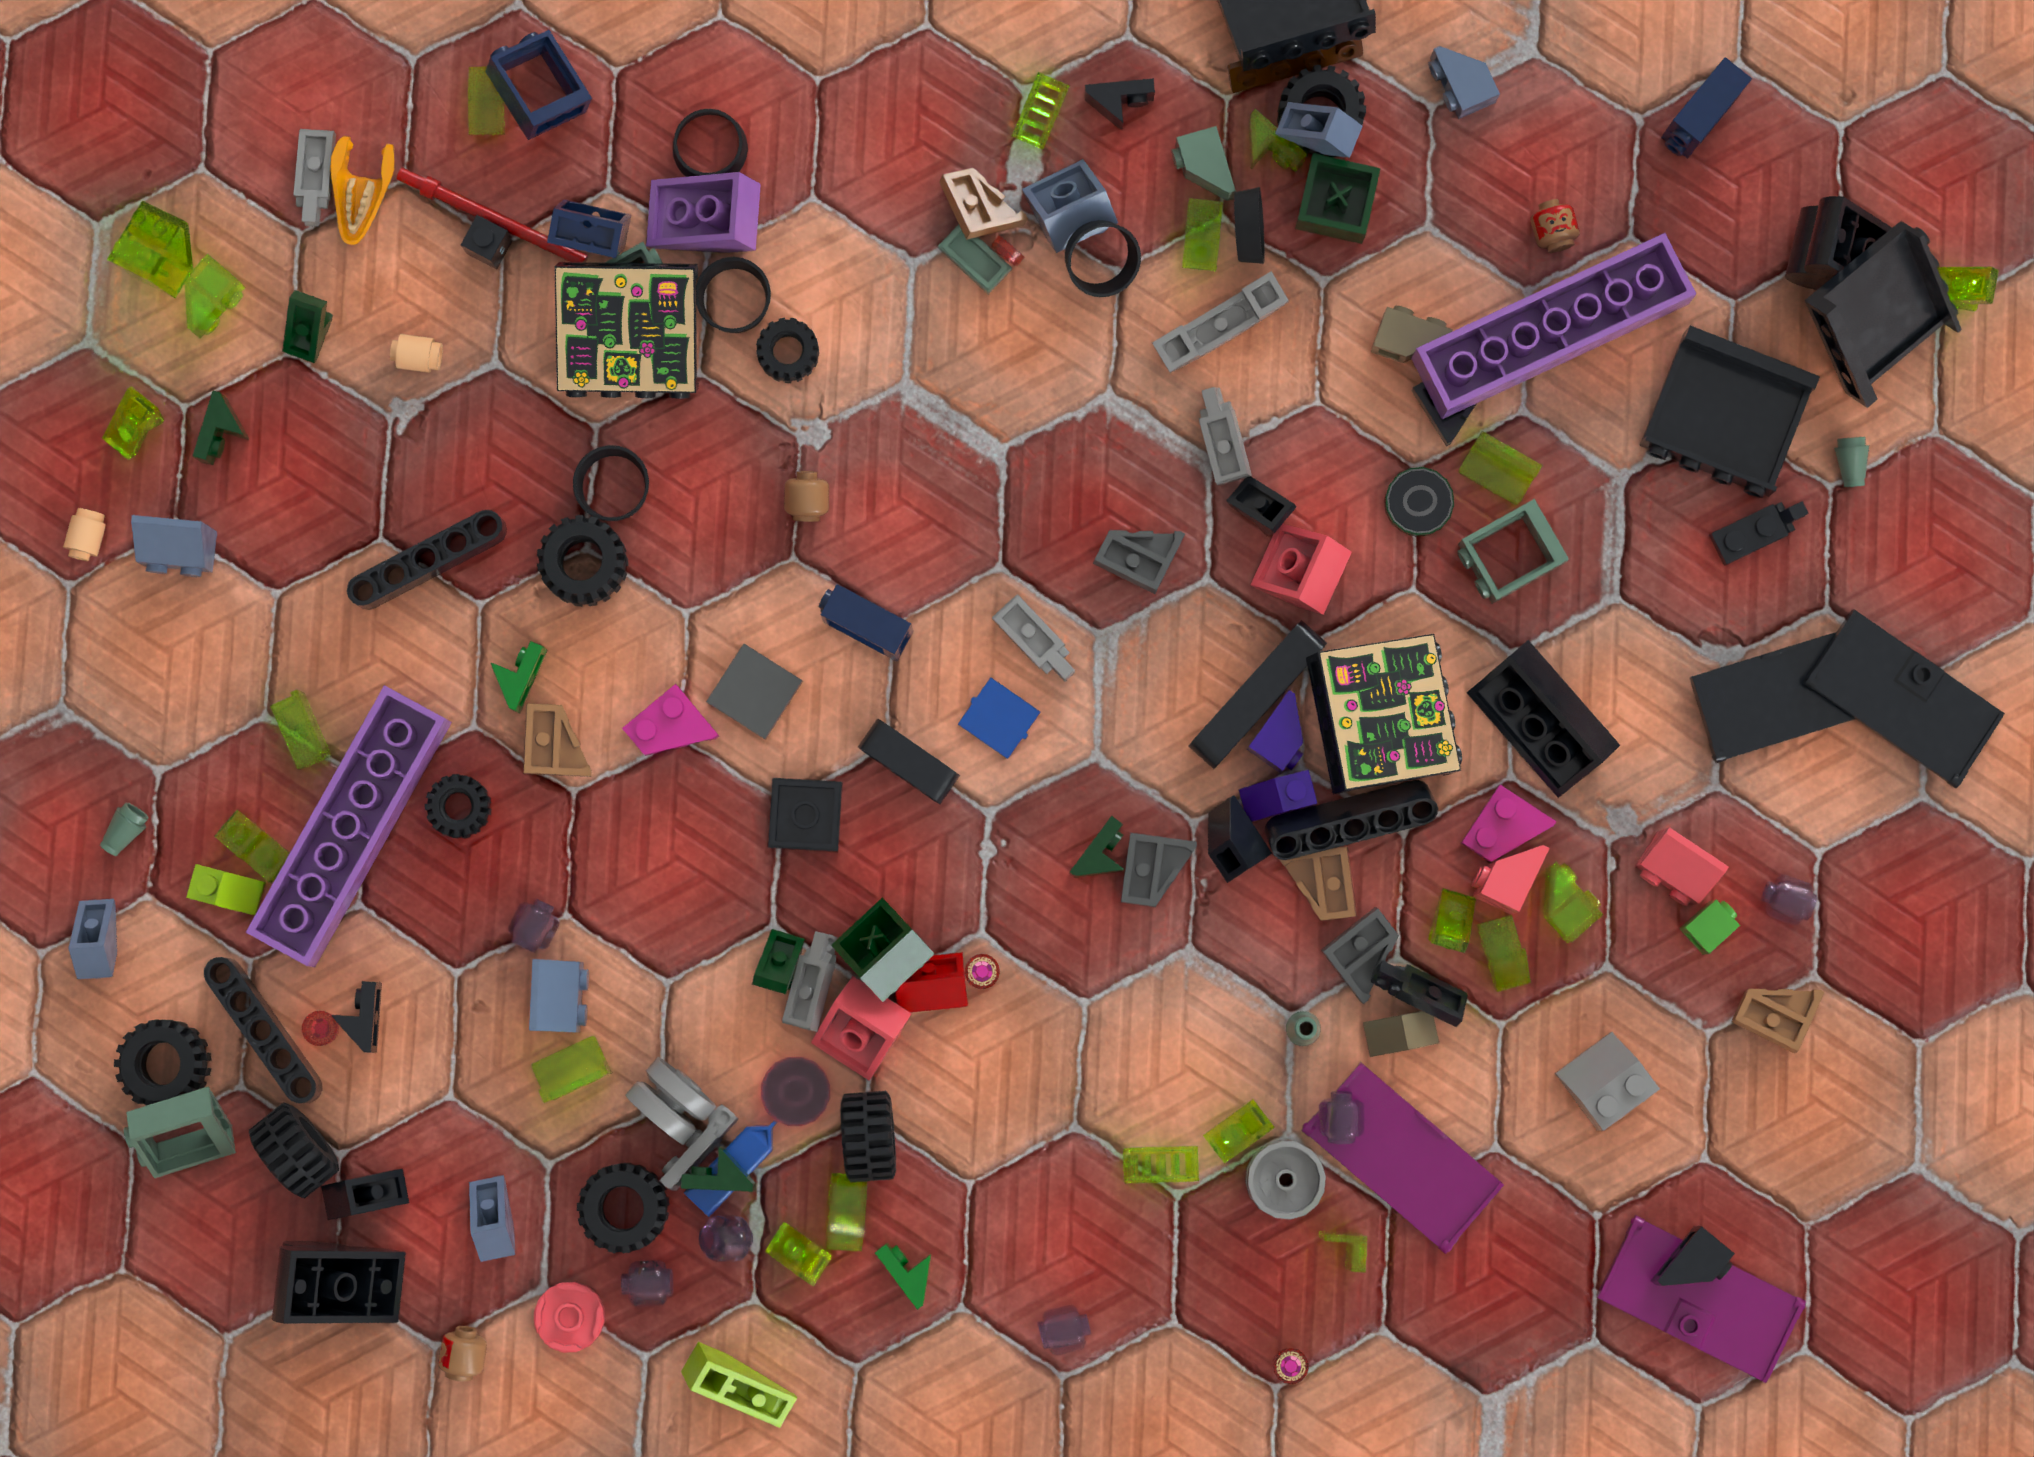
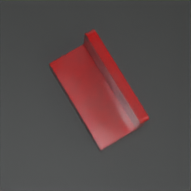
M963 952L933 955L922 968L910 976L896 991L897 1004L910 1013L968 1006Z

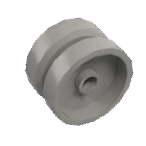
M657 1057L646 1072L648 1078L659 1090H655L645 1082L637 1081L625 1096L659 1128L682 1145H685L696 1132L692 1121L683 1112L686 1111L697 1120H706L717 1106L686 1074L679 1069H675L660 1057Z
M1277 1140L1265 1144L1253 1154L1246 1167L1245 1184L1249 1197L1260 1210L1275 1218L1294 1219L1306 1215L1318 1205L1325 1191L1326 1175L1322 1162L1311 1149L1295 1141ZM1283 1173L1291 1175L1290 1179L1293 1181L1290 1186H1282L1280 1184L1279 1178Z

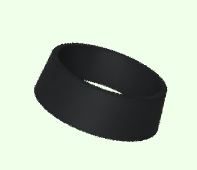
M716 109L697 110L686 116L676 129L673 140V157L677 167L686 177L739 172L747 158L748 144L743 129L732 117ZM704 115H717L728 119L735 126L739 137V148L734 160L724 169L712 173H703L690 168L682 160L677 147L678 136L685 125L691 120Z
M1260 187L1235 192L1234 216L1239 262L1264 264V220Z
M1096 220L1082 225L1071 235L1065 249V264L1072 282L1079 290L1094 297H1109L1120 293L1133 282L1140 268L1141 251L1136 238L1130 231L1110 221ZM1114 227L1122 233L1127 242L1128 256L1123 269L1113 279L1104 283L1093 284L1082 281L1071 269V257L1076 244L1085 234L1094 229Z
M727 257L713 262L701 273L696 284V306L699 313L711 326L727 333H741L754 328L764 318L770 304L771 290L766 275L756 264L744 258ZM729 269H741L753 274L761 282L765 291L766 301L761 315L751 324L740 328H724L717 325L710 319L704 306V293L709 282L717 274Z
M607 445L590 451L581 459L573 476V491L579 505L589 515L606 521H619L634 515L644 504L649 489V476L643 461L634 452L621 446ZM609 456H619L633 462L641 471L645 483L644 495L639 504L627 514L619 517H605L596 513L587 504L583 494V480L588 469L596 461Z

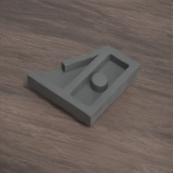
M1130 832L1121 903L1156 907L1196 849L1197 842Z

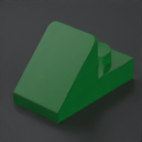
M530 641L528 648L522 647L515 662V666L519 667L517 673L491 663L508 707L519 714L548 651L545 647Z
M888 1243L884 1244L875 1254L918 1310L923 1306L925 1300L931 1254L908 1271L905 1265L909 1260L898 1245L891 1248Z

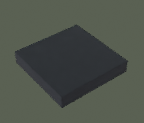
M772 778L768 848L838 852L843 782Z

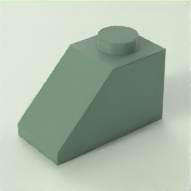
M1217 126L1177 137L1176 148L1171 149L1176 169L1182 168L1184 177L1226 201L1233 200L1236 190Z

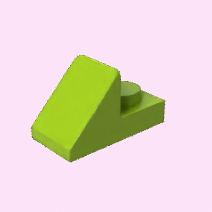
M195 864L186 898L255 915L258 911L266 882Z

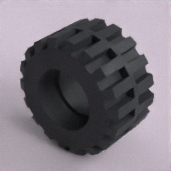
M1315 65L1310 72L1305 68L1299 72L1297 78L1293 76L1289 80L1287 87L1284 88L1277 111V123L1279 125L1288 102L1303 104L1314 97H1325L1332 100L1339 109L1363 125L1366 114L1363 91H1358L1359 83L1356 79L1352 81L1348 79V72L1342 70L1341 74L1334 72L1335 66L1328 65L1327 70H1322L1321 65ZM1289 141L1288 146L1293 151L1296 148H1299L1301 150V156L1307 158L1308 153L1324 155L1322 153H1319L1317 151H1314L1312 149Z
M575 515L576 519L570 520L566 517L561 519L562 524L558 526L553 524L549 528L551 531L549 535H543L540 541L543 545L541 549L537 550V557L539 558L537 567L542 575L541 579L553 594L566 603L570 602L575 606L583 607V604L595 606L601 600L606 602L610 599L609 595L614 591L617 593L620 590V582L626 579L627 573L625 569L628 566V558L625 553L626 548L616 532L605 522H600L598 518L592 516L585 518L583 515ZM582 542L595 544L602 552V564L598 572L586 580H573L563 568L564 557L568 550Z
M150 1020L146 1024L141 1023L135 1026L134 1032H128L123 1037L126 1040L124 1045H118L116 1052L120 1053L119 1059H114V1067H119L120 1074L115 1075L117 1082H123L124 1084L122 1091L126 1095L133 1096L132 1101L147 1106L204 1088L207 1084L204 1081L205 1076H210L211 1068H207V1061H211L212 1058L211 1053H206L205 1047L208 1046L206 1040L198 1037L200 1033L195 1028H189L188 1024L181 1021ZM159 1043H169L176 1049L180 1057L178 1075L172 1082L166 1085H159L154 1082L146 1068L149 1052Z
M887 1091L844 1094L840 1104L843 1159L848 1180L852 1183L893 1179L896 1173V1148L890 1095Z
M283 1102L249 1129L251 1143L266 1167L285 1188L305 1199L339 1171L337 1158L327 1141L309 1119L290 1104Z
M632 1163L614 1164L598 1170L596 1174L586 1181L587 1184L579 1193V1196H581L580 1202L577 1203V1211L580 1214L578 1222L580 1226H583L585 1236L588 1239L591 1238L597 1247L605 1248L608 1250L607 1252L630 1253L653 1242L664 1229L663 1226L669 1216L667 1209L668 1205H670L669 1197H666L665 1194L666 1188L658 1181V1176L646 1170V1167L633 1165ZM617 1187L634 1189L643 1201L644 1212L641 1220L635 1226L628 1229L614 1227L604 1215L603 1204L605 1197L611 1190Z

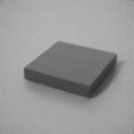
M743 644L706 702L766 740L803 681L751 647Z

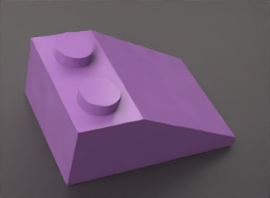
M740 172L651 180L646 247L719 253L756 251L761 184Z

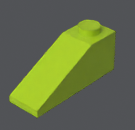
M700 1342L696 1344L681 1370L690 1391L779 1428L797 1400L795 1394L732 1356Z

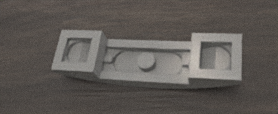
M1271 271L1242 288L1240 293L1185 326L1177 327L1152 342L1171 373L1237 337L1280 309L1289 300Z

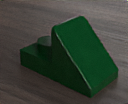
M294 290L289 297L282 352L312 363L316 362L333 318V314L326 312L327 301Z
M214 390L212 391L192 455L198 461L209 465H214L215 458H220L225 445V439L222 438L223 433L249 440L228 399L220 392Z
M1111 816L1069 874L1077 878L1124 871V868L1102 853L1105 848L1112 852L1124 836L1119 832L1123 824Z
M771 929L754 973L752 985L786 994L787 990L791 989L805 938Z
M723 1146L719 1147L718 1174H712V1167H691V1173L682 1174L681 1189L753 1192L756 1187L753 1179Z

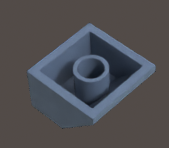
M1084 159L1022 189L1046 239L1056 253L1065 250L1071 235L1088 222L1105 220L1115 224L1118 223L1105 188ZM1109 227L1094 229L1085 234L1078 242L1093 235L1101 234Z
M132 515L131 524L135 560L139 564L146 566V572L167 574V568L180 569V575L201 577L202 572L213 573L217 539L216 530L201 521Z
M532 960L530 1031L580 1033L581 1026H586L587 1005L582 1004V990H588L589 970L583 969V962Z

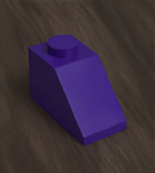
M1290 690L1247 748L1248 751L1280 774L1285 767L1292 771L1303 756V753L1298 750L1303 744L1297 702L1295 693Z
M1309 769L1238 789L1243 809L1251 822L1318 804Z

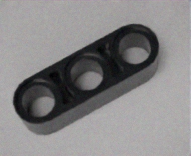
M880 719L874 722L858 745L861 751L938 804L942 803L960 777L950 767Z

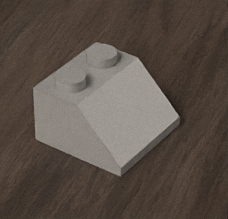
M1610 1032L1555 1073L1598 1131L1606 1130L1660 1090L1640 1061L1613 1032Z

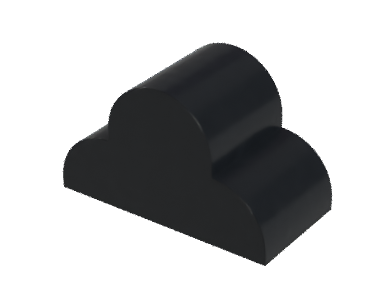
M1844 196L1823 197L1820 199L1818 206H1806L1800 210L1785 278L1796 285L1818 290L1892 227Z
M284 1241L279 1249L272 1320L283 1324L398 1323L406 1252L325 1242Z

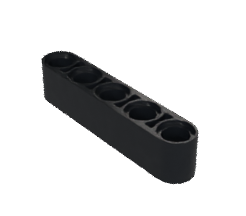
M492 510L479 511L356 575L347 585L348 598L362 609L371 610L499 544L506 536V523ZM490 519L497 522L495 533L489 536L482 535V524ZM456 536H465L466 546L459 552H452L450 549L452 539ZM425 552H434V564L429 568H421L419 564L421 555ZM395 568H403V580L395 585L390 584L388 579L390 572ZM364 584H371L373 587L372 596L365 601L359 600V588Z
M1301 620L1201 730L1188 747L1215 769L1308 666L1306 657L1320 652L1327 645V642Z
M1413 780L1274 816L1267 821L1264 832L1273 855L1281 860H1290L1426 825L1436 818L1438 806L1429 786L1423 781Z
M216 957L211 959L204 968L206 983L285 1095L295 1103H311L317 1100L323 1090L320 1077L241 965L231 958ZM225 963L230 969V977L226 982L220 983L216 977V970ZM246 992L251 999L249 1008L242 1012L236 1006V999L240 993ZM263 1020L267 1021L271 1027L270 1035L265 1040H261L256 1034V1027ZM282 1049H286L291 1055V1062L284 1069L280 1068L276 1062L277 1053ZM303 1077L307 1078L311 1084V1091L306 1097H301L296 1091V1084Z

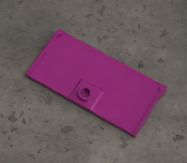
M1362 1062L1351 1072L1321 1109L1308 1122L1303 1124L1301 1130L1436 1244L1444 1254L1452 1250L1453 1245L1458 1241L1463 1232L1504 1186L1500 1180Z
M1635 1215L1630 1221L1631 1224L1626 1232L1627 1234L1596 1298L1767 1383L1797 1320L1806 1307V1301L1733 1265L1720 1280L1715 1278L1710 1282L1667 1286L1655 1285L1651 1282V1279L1683 1240Z

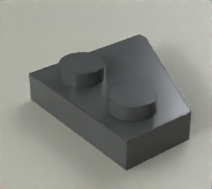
M1109 530L1093 564L1156 594L1185 533L1181 531H1174L1173 534H1155L1153 531L1129 533L1126 530Z
M1374 907L1321 949V951L1359 1001L1365 1004L1371 996L1369 993L1374 985L1370 982L1373 970L1382 960L1386 962V957L1393 950L1399 935L1381 911Z

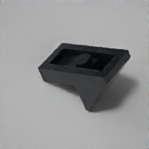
M1154 78L1085 85V101L1122 130V104L1127 103L1128 107H1143L1148 105V101H1154Z
M1251 476L1245 478L1226 500L1234 510L1255 522L1266 536L1274 534L1296 508L1294 503Z
M362 981L361 988L356 989L355 1009L360 1010L359 1016L332 1015L334 1020L359 1048L367 1053H377L382 983Z

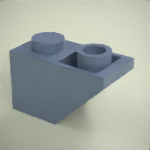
M1441 46L1433 49L1430 57L1431 61L1428 62L1430 72L1435 81H1441L1445 89L1443 93L1444 102L1450 112L1455 111L1458 119L1496 103L1500 92L1486 63Z

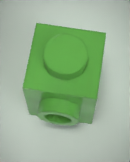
M1715 899L1709 901L1679 929L1702 955L1710 954L1740 925L1735 920L1738 915L1727 902L1722 901L1719 903Z

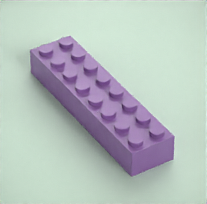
M1664 233L1416 348L1411 359L1441 419H1445L1467 407L1475 405L1687 306L1695 297L1696 292Z
M383 686L246 930L247 934L306 966L316 967L449 729L451 721L387 686Z

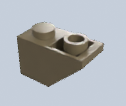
M1397 305L1393 309L1387 307L1371 352L1400 363H1405L1411 360L1416 348L1453 330L1447 328V324L1440 319L1427 317L1424 320L1413 316L1414 312L1406 307Z

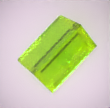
M1482 431L1462 463L1459 473L1514 505H1518L1543 465Z
M296 689L291 692V697L277 702L270 707L297 769L302 770L332 755L305 693Z
M595 1036L588 1037L545 1057L531 1066L541 1087L538 1091L544 1103H549L612 1074Z
M1319 1231V1238L1323 1241L1346 1242V1269L1351 1272L1366 1273L1368 1236L1362 1233Z

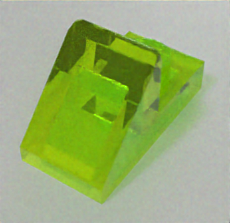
M1254 109L1249 118L1251 169L1270 150L1273 152L1272 158L1278 165L1284 169L1290 167L1296 172L1305 162L1307 153L1294 142L1276 135L1277 127L1259 111Z
M1992 266L1938 268L1940 277L1949 287L1947 292L1949 299L1956 308L1977 311L1978 304H1993L1999 270Z
M131 386L127 388L102 439L129 460L137 455L148 431L162 424L164 418L158 407Z
M1443 888L1428 940L1432 944L1446 949L1465 953L1469 944L1476 898Z
M1512 915L1478 924L1477 928L1496 992L1531 983L1526 949L1521 948Z
M1254 1099L1242 1104L1236 1111L1207 1131L1203 1136L1225 1164L1275 1127Z
M786 1222L782 1223L765 1250L767 1254L812 1286L816 1284L833 1257L829 1249L812 1241Z

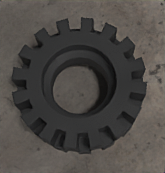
M452 774L450 777H442L440 782H435L431 786L433 789L427 793L426 798H428V802L425 804V810L428 812V821L433 824L432 827L437 831L452 838H468L470 835L480 832L482 826H486L488 822L487 817L491 815L492 810L490 809L491 799L486 793L488 791L480 782L466 775ZM455 793H463L471 801L469 815L461 820L451 819L445 810L447 799Z

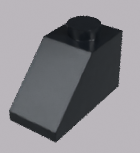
M403 1168L321 1186L328 1220L409 1203Z
M1694 1226L1651 1279V1282L1658 1286L1710 1282L1715 1278L1720 1280L1732 1267L1733 1264L1729 1260L1735 1253L1702 1226Z

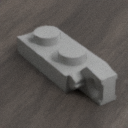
M299 130L293 195L296 198V206L303 207L302 222H304L305 226L319 227L321 209H328L332 188L331 156L336 142V133L334 131Z
M1212 387L1202 390L1206 409L1200 410L1201 418L1198 419L1216 484L1221 486L1252 476L1237 417L1231 402L1224 403L1220 388Z
M1018 594L992 617V620L1025 655L1046 674L1053 669L1066 682L1075 673V669L1064 659L1070 653L1064 647L1065 644Z
M815 931L811 948H807L805 954L799 956L782 1023L815 1032L818 1031L835 968L834 963L836 962L835 949L831 944L838 937Z
M722 1104L708 1116L709 1124L704 1132L698 1130L691 1136L686 1143L687 1151L680 1158L674 1156L664 1166L662 1172L665 1175L659 1181L668 1189L677 1191L681 1186L682 1174L691 1173V1167H698L723 1140L722 1137L739 1120L735 1114Z

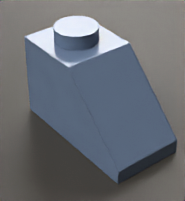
M1288 102L1275 134L1324 155L1350 158L1363 126L1338 107Z
M114 899L79 901L68 948L77 979H97L113 976L117 958L116 904Z
M504 1175L469 1182L470 1231L480 1262L515 1255L514 1225Z

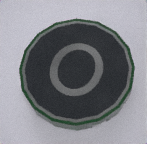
M1426 467L1409 468L1399 473L1389 484L1384 498L1385 512L1392 525L1398 530L1400 529L1402 532L1414 537L1429 536L1441 530L1451 518L1454 508L1453 490L1447 479L1437 471Z

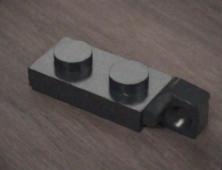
M1803 501L1787 509L1780 502L1723 527L1709 536L1725 566L1787 537L1789 533L1795 531L1792 522L1805 517L1809 513Z
M1382 960L1373 970L1370 982L1383 990H1388V993L1395 996V998L1455 1027L1462 1022L1468 997L1466 992L1409 964L1405 967L1393 966Z

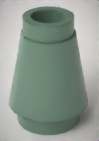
M1866 437L1837 439L1838 447L1834 449L1844 487L1865 486L1870 446L1866 445Z
M127 802L124 803L122 808L117 807L100 846L109 854L118 856L126 846L146 829L145 823L148 820V816L141 809Z
M1297 1012L1287 1021V1036L1291 1042L1298 1046H1309L1320 1036V1022L1310 1012ZM1302 1022L1311 1024L1312 1030H1310L1309 1035H1303L1300 1032L1299 1027Z

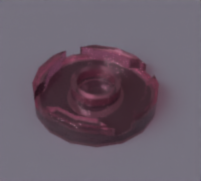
M787 1057L775 1062L766 1072L761 1083V1100L766 1112L776 1121L787 1126H804L816 1121L826 1110L830 1100V1082L825 1071L816 1062L804 1057Z

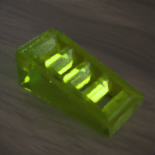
M1038 72L1012 137L1044 150L1070 85ZM1041 85L1059 92L1057 99L1040 92ZM1038 98L1054 105L1052 111L1035 105V99ZM1030 111L1049 118L1047 124L1028 117ZM1025 123L1042 130V136L1039 137L1022 130Z
M1198 1146L1124 1148V1183L1199 1181ZM1166 1154H1170L1171 1175H1166ZM1179 1154H1185L1186 1175H1180ZM1138 1155H1141L1142 1176L1138 1174ZM1151 1155H1156V1175L1152 1176Z

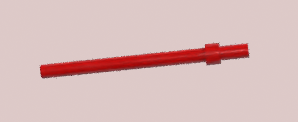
M403 167L397 174L396 179L420 190V195L430 200L439 199L474 217L478 215L506 229L510 234L569 262H586L588 259L587 254L576 249L547 243V235L441 186V181L430 176L424 178Z

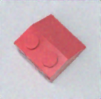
M1282 524L1273 534L1251 586L1296 607L1324 615L1352 552L1327 535Z
M1670 827L1656 833L1635 865L1636 868L1642 871L1639 875L1642 879L1658 887L1659 883L1671 890L1669 896L1684 906H1687L1689 903L1692 905L1700 904L1729 868V866Z
M1542 845L1495 861L1487 866L1484 865L1483 868L1480 867L1471 884L1472 887L1476 888L1473 897L1510 915L1520 912L1550 848Z
M852 976L834 1001L811 1043L870 1081L912 1014L888 998L882 1002L864 982Z

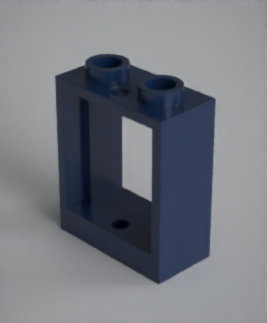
M550 30L539 35L537 32L530 33L522 38L519 44L511 48L502 46L490 55L485 72L528 140L587 112L592 97ZM541 55L566 96L530 112L505 71Z
M1725 57L1668 126L1661 137L1666 141L1665 146L1675 155H1683L1688 159L1738 99L1752 78Z
M563 200L553 209L547 243L617 258L625 249L631 214ZM598 212L600 217L594 216L592 213Z
M838 584L833 591L827 589L818 606L821 609L820 615L825 624L896 662L899 660L914 632L910 622Z

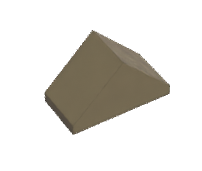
M1424 1011L1363 1022L1370 1057L1439 1043L1434 1016Z

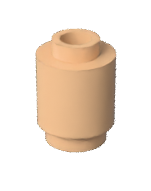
M400 334L398 340L392 341L390 360L395 361L396 368L430 373L431 370L440 369L443 345L442 343L435 342L434 338Z
M77 508L76 515L71 516L63 548L69 550V557L83 561H89L90 556L98 557L106 524L103 523L105 515L88 509Z

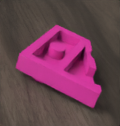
M676 684L622 728L645 756L702 741L715 740L719 737L717 732Z
M1498 785L1461 844L1488 862H1492L1553 827L1557 821L1502 785Z

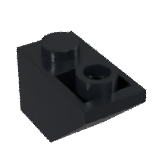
M1234 795L1208 812V855L1227 883L1272 854Z

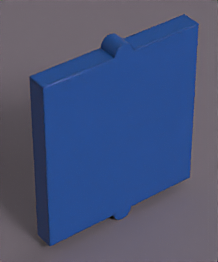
M990 678L979 695L971 699L972 705L958 725L1008 759L1020 741L1028 737L1027 731L1041 712L993 678Z

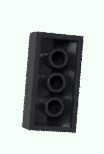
M1529 640L1467 692L1558 798L1603 763L1620 746L1616 739Z

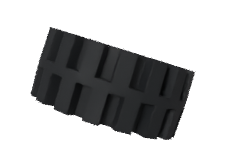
M779 318V321L775 323L772 321L766 329L763 328L760 338L757 339L756 352L759 363L768 376L773 377L774 380L779 382L781 380L785 381V383H791V381L795 380L799 382L803 380L804 376H809L812 373V369L818 363L819 346L814 332L807 324L799 322L795 318H790V320ZM793 337L801 343L802 354L796 362L783 364L774 357L773 348L781 338Z

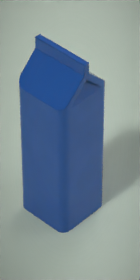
M776 1120L770 1125L747 1126L726 1148L748 1175L773 1151V1127L778 1123ZM718 1157L708 1166L712 1167V1174H718ZM687 1189L684 1194L710 1217L734 1191Z

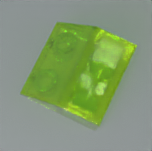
M142 201L133 213L119 240L115 243L107 260L139 281L176 299L193 270L189 224L172 214Z

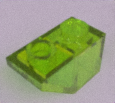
M208 254L184 279L187 328L200 339L204 334L209 335L220 323L219 317L227 308L232 309L239 303L243 297L242 291L246 288Z
M1556 861L1546 868L1544 918L1566 943H1571L1603 915L1598 909L1601 903L1589 890L1583 892L1575 883L1578 877L1568 865L1563 863L1560 866Z

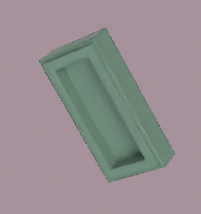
M959 224L938 245V249L988 295L1012 270V267L979 237L966 240Z

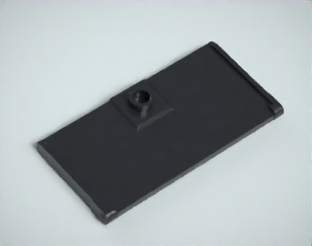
M1855 609L1851 610L1823 654L1803 681V684L1834 703L1944 779L1954 788L1962 784L1968 770L2005 714Z
M1836 632L1690 677L1710 743L1712 759L1715 763L1855 719L1818 692L1803 684L1805 676L1815 666Z

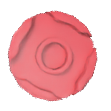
M576 1281L561 1282L549 1288L538 1299L534 1310V1326L540 1338L550 1348L563 1353L578 1352L592 1345L600 1336L605 1323V1308L599 1295L589 1286Z

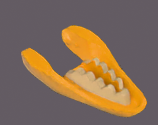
M343 136L337 142L331 156V180L339 233L346 244L355 245L366 235L391 182L395 162L394 145L386 144L382 149L381 178L369 179L355 176L348 171L350 150L353 149L351 137Z

